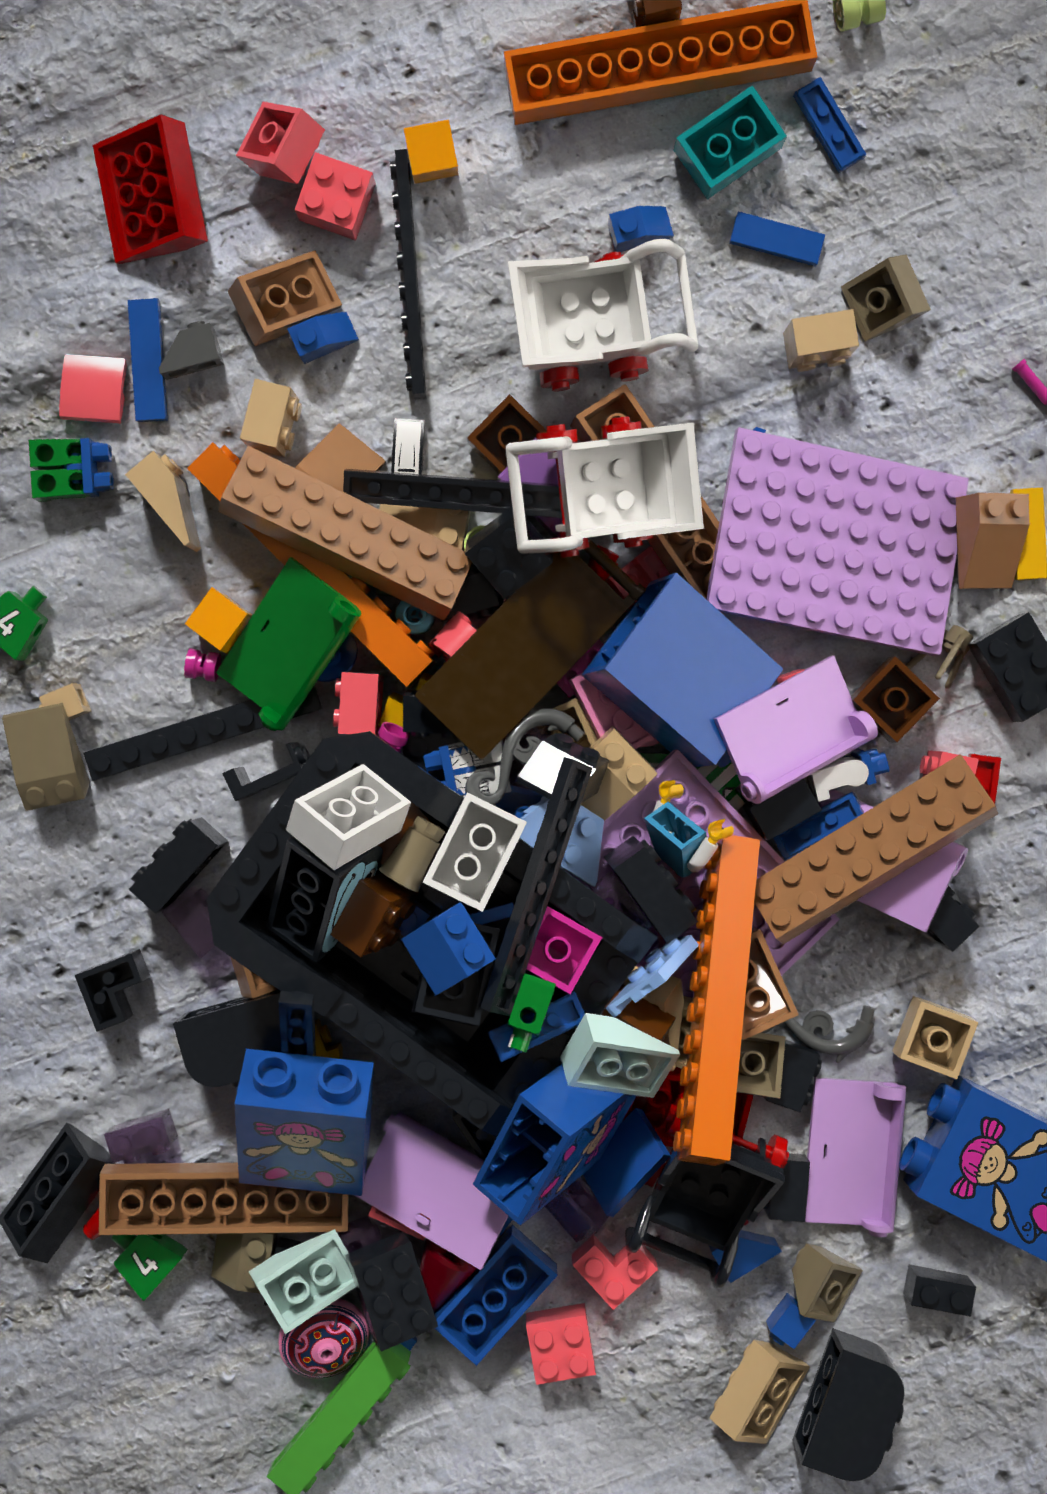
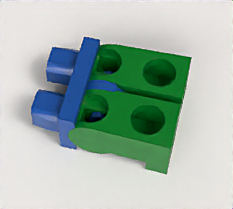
M90 438L28 440L30 467L36 470L30 471L32 498L36 501L48 502L56 499L99 497V492L114 490L113 474L111 472L98 473L97 462H112V447L109 444L94 442Z

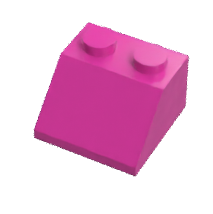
M547 906L526 970L541 979L555 983L556 988L571 994L602 937Z

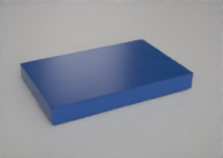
M635 1108L620 1124L601 1159L586 1171L583 1176L606 1216L614 1217L671 1155L644 1111Z

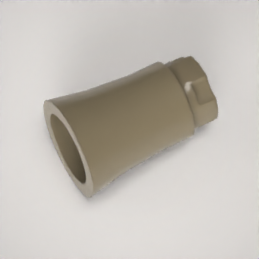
M417 816L413 826L408 827L403 838L390 857L379 868V871L404 887L419 892L425 873L440 846L439 841L445 831L426 819Z

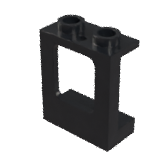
M298 742L285 744L294 763L253 782L250 781L244 767L233 768L222 773L234 800L246 799L296 776L310 757L305 745L300 746Z

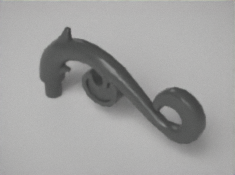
M531 709L507 734L502 748L497 791L491 796H486L480 791V784L485 780L494 781L495 775L489 771H478L468 777L465 784V793L468 792L494 806L500 802L509 783L513 758L520 764L526 765L541 743L537 737L530 736L525 740L528 748L525 749L520 746L521 738L530 729L541 725L549 726L548 731L559 730L563 734L567 733L576 742L583 737L585 732L574 724L575 719L556 709Z
M863 1005L860 1019L856 1020L855 1026L846 1029V1032L850 1034L839 1040L821 1039L813 1033L816 1027H821V1034L823 1036L828 1035L833 1030L834 1023L831 1015L825 1011L815 1010L809 1012L805 1016L802 1026L794 1018L784 1023L799 1041L820 1053L837 1055L836 1062L840 1063L848 1054L861 1047L868 1040L874 1026L872 1019L875 1008ZM774 1027L769 1028V1029H767V1030H765V1031H763V1032H761V1033H767V1032H769L770 1030H772Z

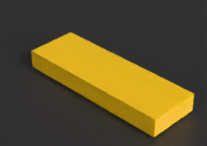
M1043 487L1012 489L1010 493L1029 494L1030 521L1015 580L1046 579L1047 552Z

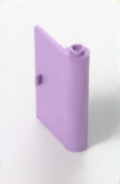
M830 656L714 718L741 782V792L748 801H752L755 804H760L875 739L878 735L877 725L873 718L865 711L856 710L835 656Z
M831 789L829 790L830 799L820 801L818 804L822 808L846 794ZM859 801L864 813L873 808V806ZM952 842L859 898L858 901L927 932L952 876L958 874L965 861L968 848Z
M814 1077L807 1152L810 1170L805 1222L861 1225L869 1230L870 1235L875 1237H887V1233L894 1231L907 1089L905 1085L892 1082Z
M401 1112L396 1116L391 1115L383 1128V1131L386 1133L365 1174L362 1196H355L479 1270H482L508 1218L504 1211L473 1185L485 1160Z

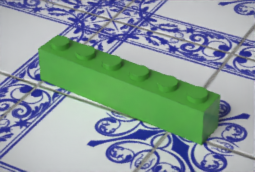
M373 1341L274 1459L266 1477L287 1494H300L301 1491L308 1492L317 1479L316 1473L320 1469L325 1471L335 1458L334 1452L339 1446L344 1448L354 1435L352 1430L357 1424L364 1425L373 1412L371 1409L377 1401L382 1403L392 1389L390 1385L394 1380L398 1379L400 1381L406 1375L411 1366L408 1364L411 1351L400 1343L381 1352Z

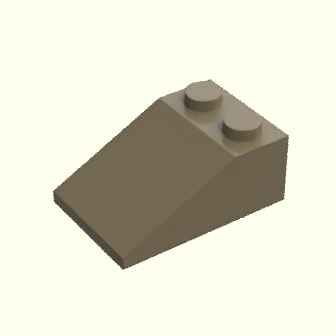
M63 703L3 715L2 720L15 783L25 811L85 799L90 780Z

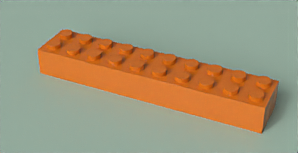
M785 0L504 51V67L514 123L519 125L812 72L818 57L808 0Z
M212 442L187 469L221 501V497L240 459L225 444L219 448ZM243 524L284 566L288 559L293 557L356 605L361 611V616L351 632L406 687L412 688L422 675L427 673L436 664L432 659L435 653L422 640L416 643L410 637L412 635L409 634L411 632L410 628L399 618L394 621L389 616L392 610L381 599L376 597L373 600L367 594L371 589L363 581L354 577L350 578L346 573Z
M735 835L718 840L719 846L703 867V869H707L706 880H702L699 897L704 899L703 910H699L697 915L698 922L696 923V928L700 929V939L696 941L699 946L693 951V959L697 960L696 972H692L690 979V990L694 991L693 1003H689L687 1009V1022H691L690 1035L686 1034L683 1045V1052L688 1055L687 1064L682 1067L680 1074V1085L684 1086L683 1099H679L677 1105V1118L681 1119L680 1132L676 1131L673 1141V1150L677 1152V1160L712 1166L728 1162L731 1157L760 847L759 839Z

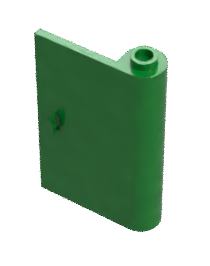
M290 557L216 673L262 708L259 712V717L264 727L271 731L285 730L360 618L361 611L351 601L293 557Z

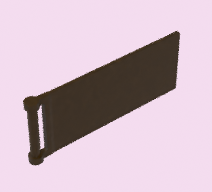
M590 538V548L583 550L629 593L624 600L579 556L561 557L560 552H554L553 563L516 590L415 694L416 699L480 760H483L646 591L640 583L637 585Z

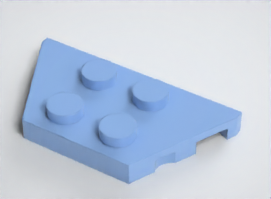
M544 796L539 803L531 805L523 811L524 816L520 818L527 822L520 838L533 848L550 800ZM581 805L560 867L595 887L598 877L604 819Z
M691 935L680 936L668 944L665 943L661 949L657 948L644 959L647 964L644 967H638L627 977L630 982L606 1007L611 1016H618L631 1000L636 1003L665 983L699 946L696 940Z

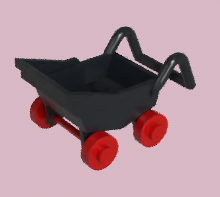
M679 1096L674 1104H669L664 1116V1121L667 1122L665 1133L674 1136L676 1131L680 1132L681 1119L677 1118V1105L679 1099H683V1096ZM774 1134L768 1144H766V1139L760 1137L757 1145L733 1135L730 1161L716 1166L677 1160V1152L672 1148L670 1158L644 1184L649 1187H653L655 1184V1187L640 1210L635 1228L628 1227L625 1230L627 1251L629 1253H636L643 1244L709 1271L713 1287L722 1288L730 1276L738 1250L739 1232L743 1225L746 1226L749 1221L754 1223L761 1210L785 1182L783 1168L789 1157L787 1139ZM650 1221L724 1251L720 1266L717 1261L646 1233Z

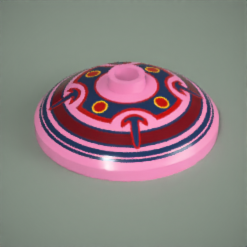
M337 1299L287 1334L281 1328L278 1337L279 1352L285 1365L298 1375L313 1379L333 1377L350 1369L365 1352L369 1340V1329L365 1316L359 1308L346 1300Z

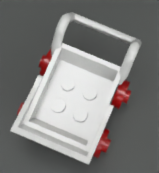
M651 240L630 249L625 254H621V252L606 253L603 255V258L589 263V256L508 261L523 368L529 367V370L550 368L539 373L542 388H552L553 392L568 390L570 385L578 383L580 381L578 368L571 365L592 364L617 359L608 363L609 375L611 378H621L622 382L637 380L639 375L649 371L647 357L639 355H648L672 346H679L689 352H694L698 349L685 251L671 240ZM665 252L676 259L687 336L682 333H672L651 339L640 266L641 258L653 253Z
M630 416L611 418L612 425L601 426L603 440L573 443L578 442L577 429L566 430L565 424L546 426L547 432L536 434L537 440L509 443L506 446V458L518 551L522 554L560 552L561 557L578 556L579 550L590 548L589 537L612 534L613 543H624L625 548L643 546L642 540L652 539L653 535L704 529L694 423L642 428L641 421L630 422ZM548 452V459L556 460L563 524L555 525L556 531L560 532V537L528 540L518 455Z

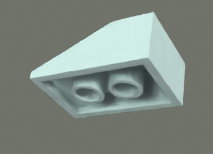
M585 1013L560 1058L568 1086L654 1098L679 1058L680 1052L678 1049L614 1017Z
M335 1229L279 1252L249 1271L285 1334L355 1288L345 1257L348 1251Z

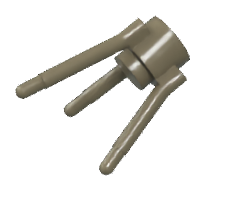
M953 625L949 631L945 630L942 648L948 655L935 675L937 680L941 679L953 658L956 657L945 684L947 689L951 687L964 656L970 649L969 644L973 640V636L958 625ZM918 653L906 666L909 669L913 668L927 654Z

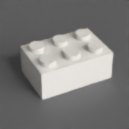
M362 764L296 799L286 831L329 867L336 870L402 830L411 802Z
M467 792L423 883L483 912L527 822Z

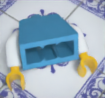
M675 780L664 781L659 785V794L662 798L657 800L653 812L646 816L644 821L654 850L659 857L678 876L687 877L693 872L700 871L709 862L719 846L718 840L732 836L734 828L730 826L722 830V824L725 819L717 820L709 824L708 833L710 837H707L703 829L670 803L671 799L680 798L683 795V785H675Z

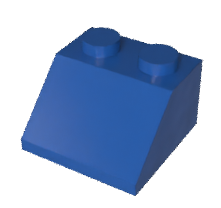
M461 902L401 939L435 996L496 959Z

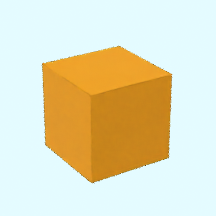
M449 119L404 128L414 184L459 175Z
M211 587L185 625L218 650L228 654L251 619L252 614L226 594Z

